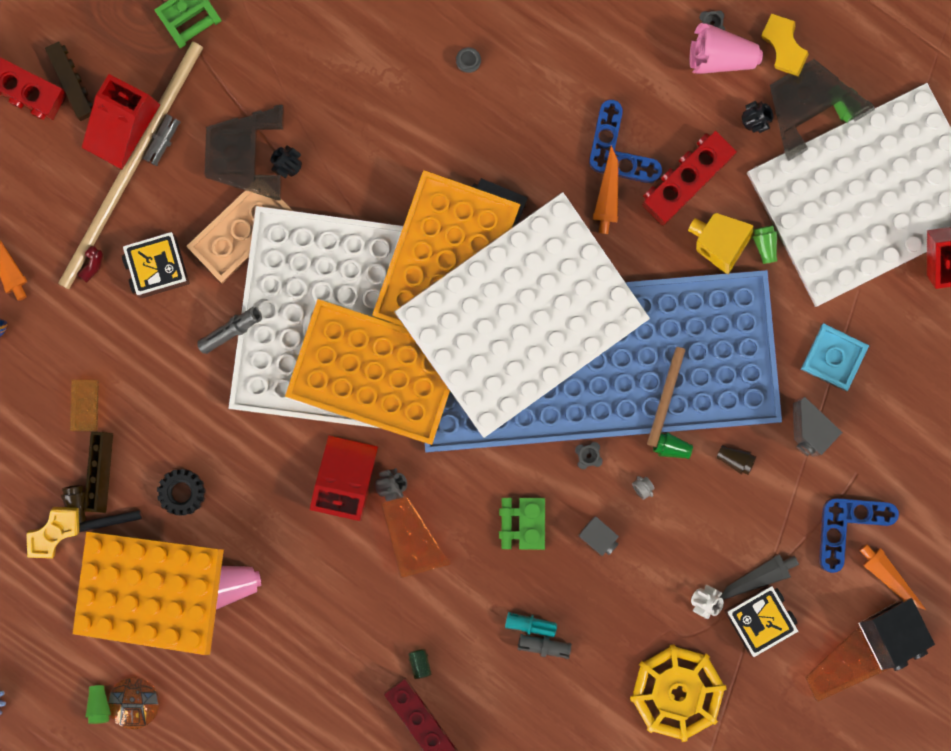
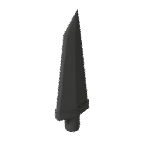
M780 554L727 586L720 598L724 600L791 578L788 570L798 566L799 563L795 556L783 561Z

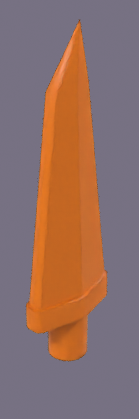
M612 146L610 147L593 213V220H600L598 233L602 234L609 233L610 222L618 223L619 161Z
M0 240V278L6 294L13 291L17 301H21L27 297L22 286L28 281Z
M868 544L861 547L859 551L867 558V561L863 564L867 570L872 572L903 600L912 598L917 608L926 610L881 548L874 552Z

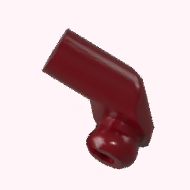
M90 246L85 252V256L90 261L77 274L86 283L98 272L102 263L103 253L101 249L98 250L95 246Z

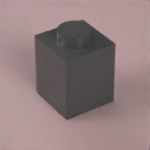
M596 516L577 535L600 556H603L604 553L610 555L619 544L616 542L619 536Z

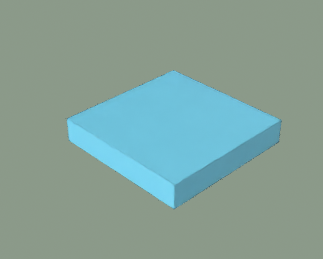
M823 323L800 370L844 391H848L869 345Z

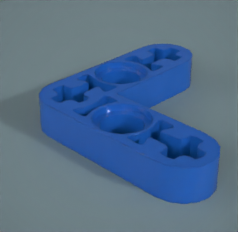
M605 101L599 111L589 159L590 167L595 172L604 174L606 163L599 167L597 166L598 162L594 161V158L599 157L601 149H596V145L603 149H608L612 146L619 162L627 159L633 165V169L627 173L622 172L618 167V177L645 183L656 182L662 173L661 164L657 160L615 151L623 109L618 101ZM610 106H613L614 111L618 112V115H613L611 124H616V127L609 124L601 125V121L604 123L607 121L608 113L604 112V110H608ZM603 130H609L613 134V140L609 143H604L599 139V133ZM608 150L605 151L604 160L606 161L609 155ZM637 161L641 162L640 168L647 169L649 165H653V170L657 171V174L654 173L652 177H648L646 171L639 170V175H635Z
M830 499L826 501L822 511L819 555L821 568L830 573L838 572L843 568L847 523L889 526L898 520L899 511L897 507L886 502ZM834 503H837V507L842 509L841 513L836 515V521H841V526L837 524L827 525V520L833 521V513L829 512V507H833ZM858 505L865 506L868 512L867 516L862 520L857 519L854 515V509ZM872 505L876 506L874 511H885V507H888V511L892 512V517L887 518L886 522L883 516H874L875 521H871L873 517ZM831 528H835L840 532V539L836 543H831L827 539V532ZM826 545L830 547L840 546L839 551L834 550V558L838 559V564H834L832 569L830 564L825 563L826 558L831 556V550H826Z

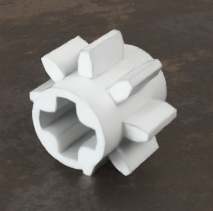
M706 585L705 589H697L691 599L692 605L695 606L693 612L706 619H709L710 615H718L724 604L723 599L720 598L722 592L709 585Z

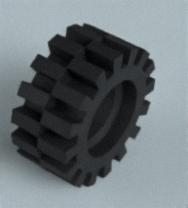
M184 469L173 470L164 475L165 477L160 480V486L157 487V492L159 493L157 498L161 502L162 508H165L170 514L179 516L192 514L201 507V503L205 500L204 493H206V489H204V483L192 471ZM180 482L188 484L191 489L190 498L183 503L175 501L172 496L173 487Z

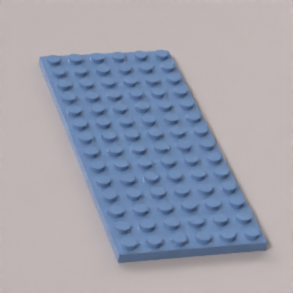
M768 271L625 282L649 316V320L485 438L479 433L453 394L449 392L433 444L425 443V452L650 434L676 347L686 350L661 433L781 423L782 416Z

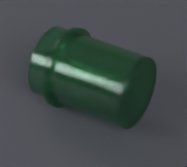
M426 649L408 653V661H410L414 679L432 675Z

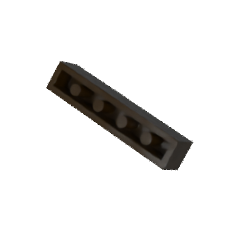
M58 41L46 47L45 50L77 118L83 121L90 117L93 103L88 101L86 97L88 92L80 84L82 79L79 73H75L73 69L75 64L72 59L68 58L67 54L69 52L66 46Z
M91 431L84 511L106 513L113 433Z

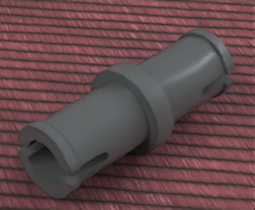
M166 114L157 134H153L152 138L154 140L143 157L144 160L149 162L155 153L151 162L155 166H158L167 146H171L172 142L170 140L181 121L174 119L171 126L168 127L173 118Z
M520 634L518 650L539 653L541 657L550 655L569 659L571 643L549 640V637L543 636L542 639Z

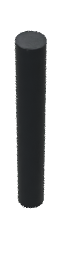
M138 509L86 520L79 523V532L142 519L141 510Z

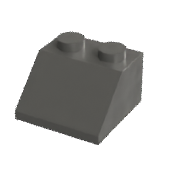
M806 397L797 399L793 403L794 440L798 443L796 447L807 457L809 455L812 457L822 455L843 432Z

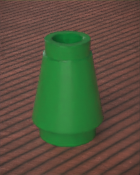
M668 432L661 433L657 447H653V452L658 453V456L686 459L690 458L693 450L692 444Z

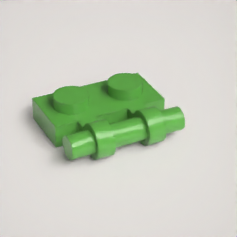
M502 498V508H499V516H501V531H499L501 549H512V539H519V549L545 550V498H519V508H512V498ZM512 516H519V531H512Z

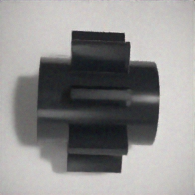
M753 101L745 105L747 110L742 114V122L746 129L752 130L753 133L757 131L762 133L770 129L769 123L772 122L774 115L768 104H763L762 101L759 103Z
M288 145L285 149L283 147L277 148L270 159L271 163L274 164L271 170L284 178L288 175L290 177L295 176L302 166V162L298 159L301 153Z

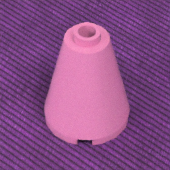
M700 23L694 32L699 35L697 41L691 42L690 68L695 69L692 71L693 73L705 74L755 69L762 61L763 52L760 50L759 45L708 23Z
M222 566L216 610L256 593L257 587L261 586L259 571L254 572L253 567Z

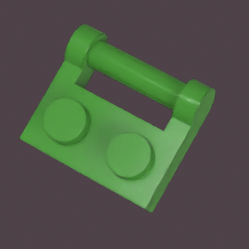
M168 0L154 9L180 49L186 45L185 42L212 24L217 25L222 22L209 0ZM203 10H206L208 16L179 34L176 30L177 27Z

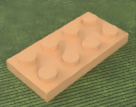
M261 177L187 245V248L222 284L249 259L256 206L293 211Z

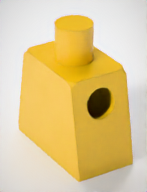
M714 213L707 224L694 218L688 231L699 237L696 242L697 252L723 272L729 274L753 235V225Z

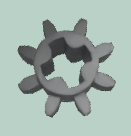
M396 468L379 472L381 478L377 479L375 484L377 493L385 497L386 501L404 497L402 492L407 488L405 476L402 473H397Z

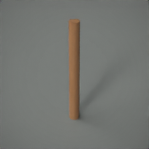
M675 348L647 442L649 446L657 447L685 354L686 349Z

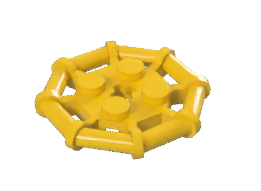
M672 644L664 651L639 663L640 669L630 701L634 702L648 727L647 731L650 733H660L686 742L691 736L712 724H717L721 701L727 688L726 684H723L707 653L700 654ZM677 658L697 663L693 670L678 666ZM671 659L672 667L659 674L653 670V668ZM702 668L712 686L705 687L700 680L698 673ZM651 674L655 677L652 692L650 694H643L648 675ZM678 686H682V691L686 692L685 697H680L679 700H675V695L671 694L673 689H677ZM713 692L707 713L702 709L706 693ZM644 700L654 701L660 712L655 719ZM697 713L704 716V718L686 727L685 720ZM664 717L679 720L680 728L660 722Z

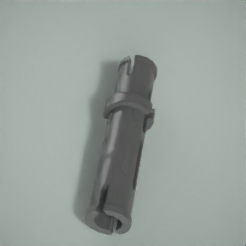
M251 307L241 315H234L228 323L198 340L199 350L204 354H208L236 335H243L249 327L262 320L260 310L257 307Z

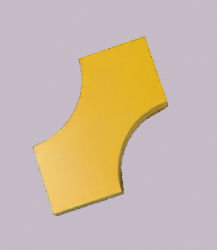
M771 14L761 36L776 51L775 69L799 77L809 54L794 39L795 21Z
M53 507L46 525L27 532V557L53 558L56 547L62 539L78 535L79 508Z

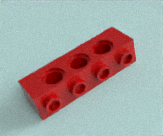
M0 57V96L2 94L10 98L8 102L19 109H22L23 106L31 109L30 114L43 121L45 117L54 120L67 96L66 92L62 88ZM12 79H17L16 87L10 90L7 89V83ZM38 90L40 93L39 97L34 101H29L30 93Z
M716 130L711 135L706 133L696 143L699 147L693 153L690 151L686 152L679 160L681 165L675 171L670 168L661 177L663 183L657 189L652 186L643 195L646 200L642 206L662 226L686 205L737 153ZM699 155H709L712 161L711 164H702L699 161ZM685 171L692 173L694 181L691 183L684 182L681 178V173ZM665 189H672L676 193V199H665L663 191Z

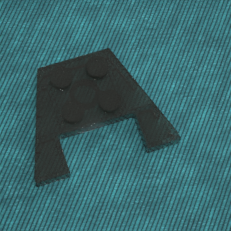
M815 59L804 64L799 77L788 74L770 85L785 156L788 161L808 150L796 127L841 101L854 122L875 110L871 102L866 101L853 88H849L841 82L836 75Z
M283 105L273 106L274 109L264 112L260 110L253 112L248 117L241 119L237 117L206 127L205 177L265 197L281 200V175H255L257 130H283Z

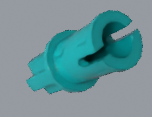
M508 612L505 628L527 632V635L536 633L555 637L557 624L536 619L534 615L530 617Z

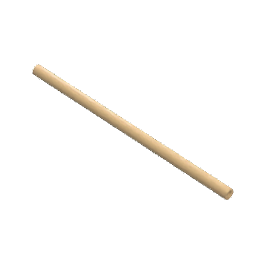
M192 42L158 102L160 107L124 168L119 172L58 284L70 289L87 258L85 252L90 246H94L153 140V134H156L203 50L201 45Z

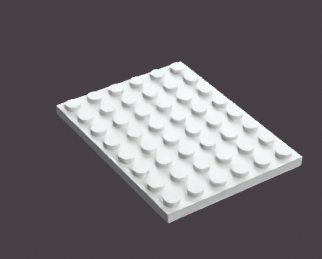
M928 83L747 172L815 307L926 253L927 230L951 227V127Z
M563 192L394 311L483 438L650 319Z
M256 206L242 313L251 307H257L262 314V320L249 327L246 333L238 336L229 409L378 428L287 398L285 395L317 299L374 317L372 314L403 226Z

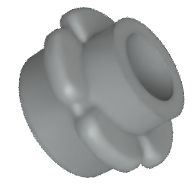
M637 476V480L632 483L636 493L643 500L649 496L653 497L652 490L655 487L647 477Z

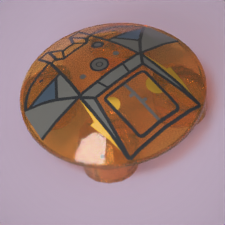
M137 677L126 678L118 682L112 688L108 697L110 716L119 726L126 729H140L151 723L159 709V697L154 685Z

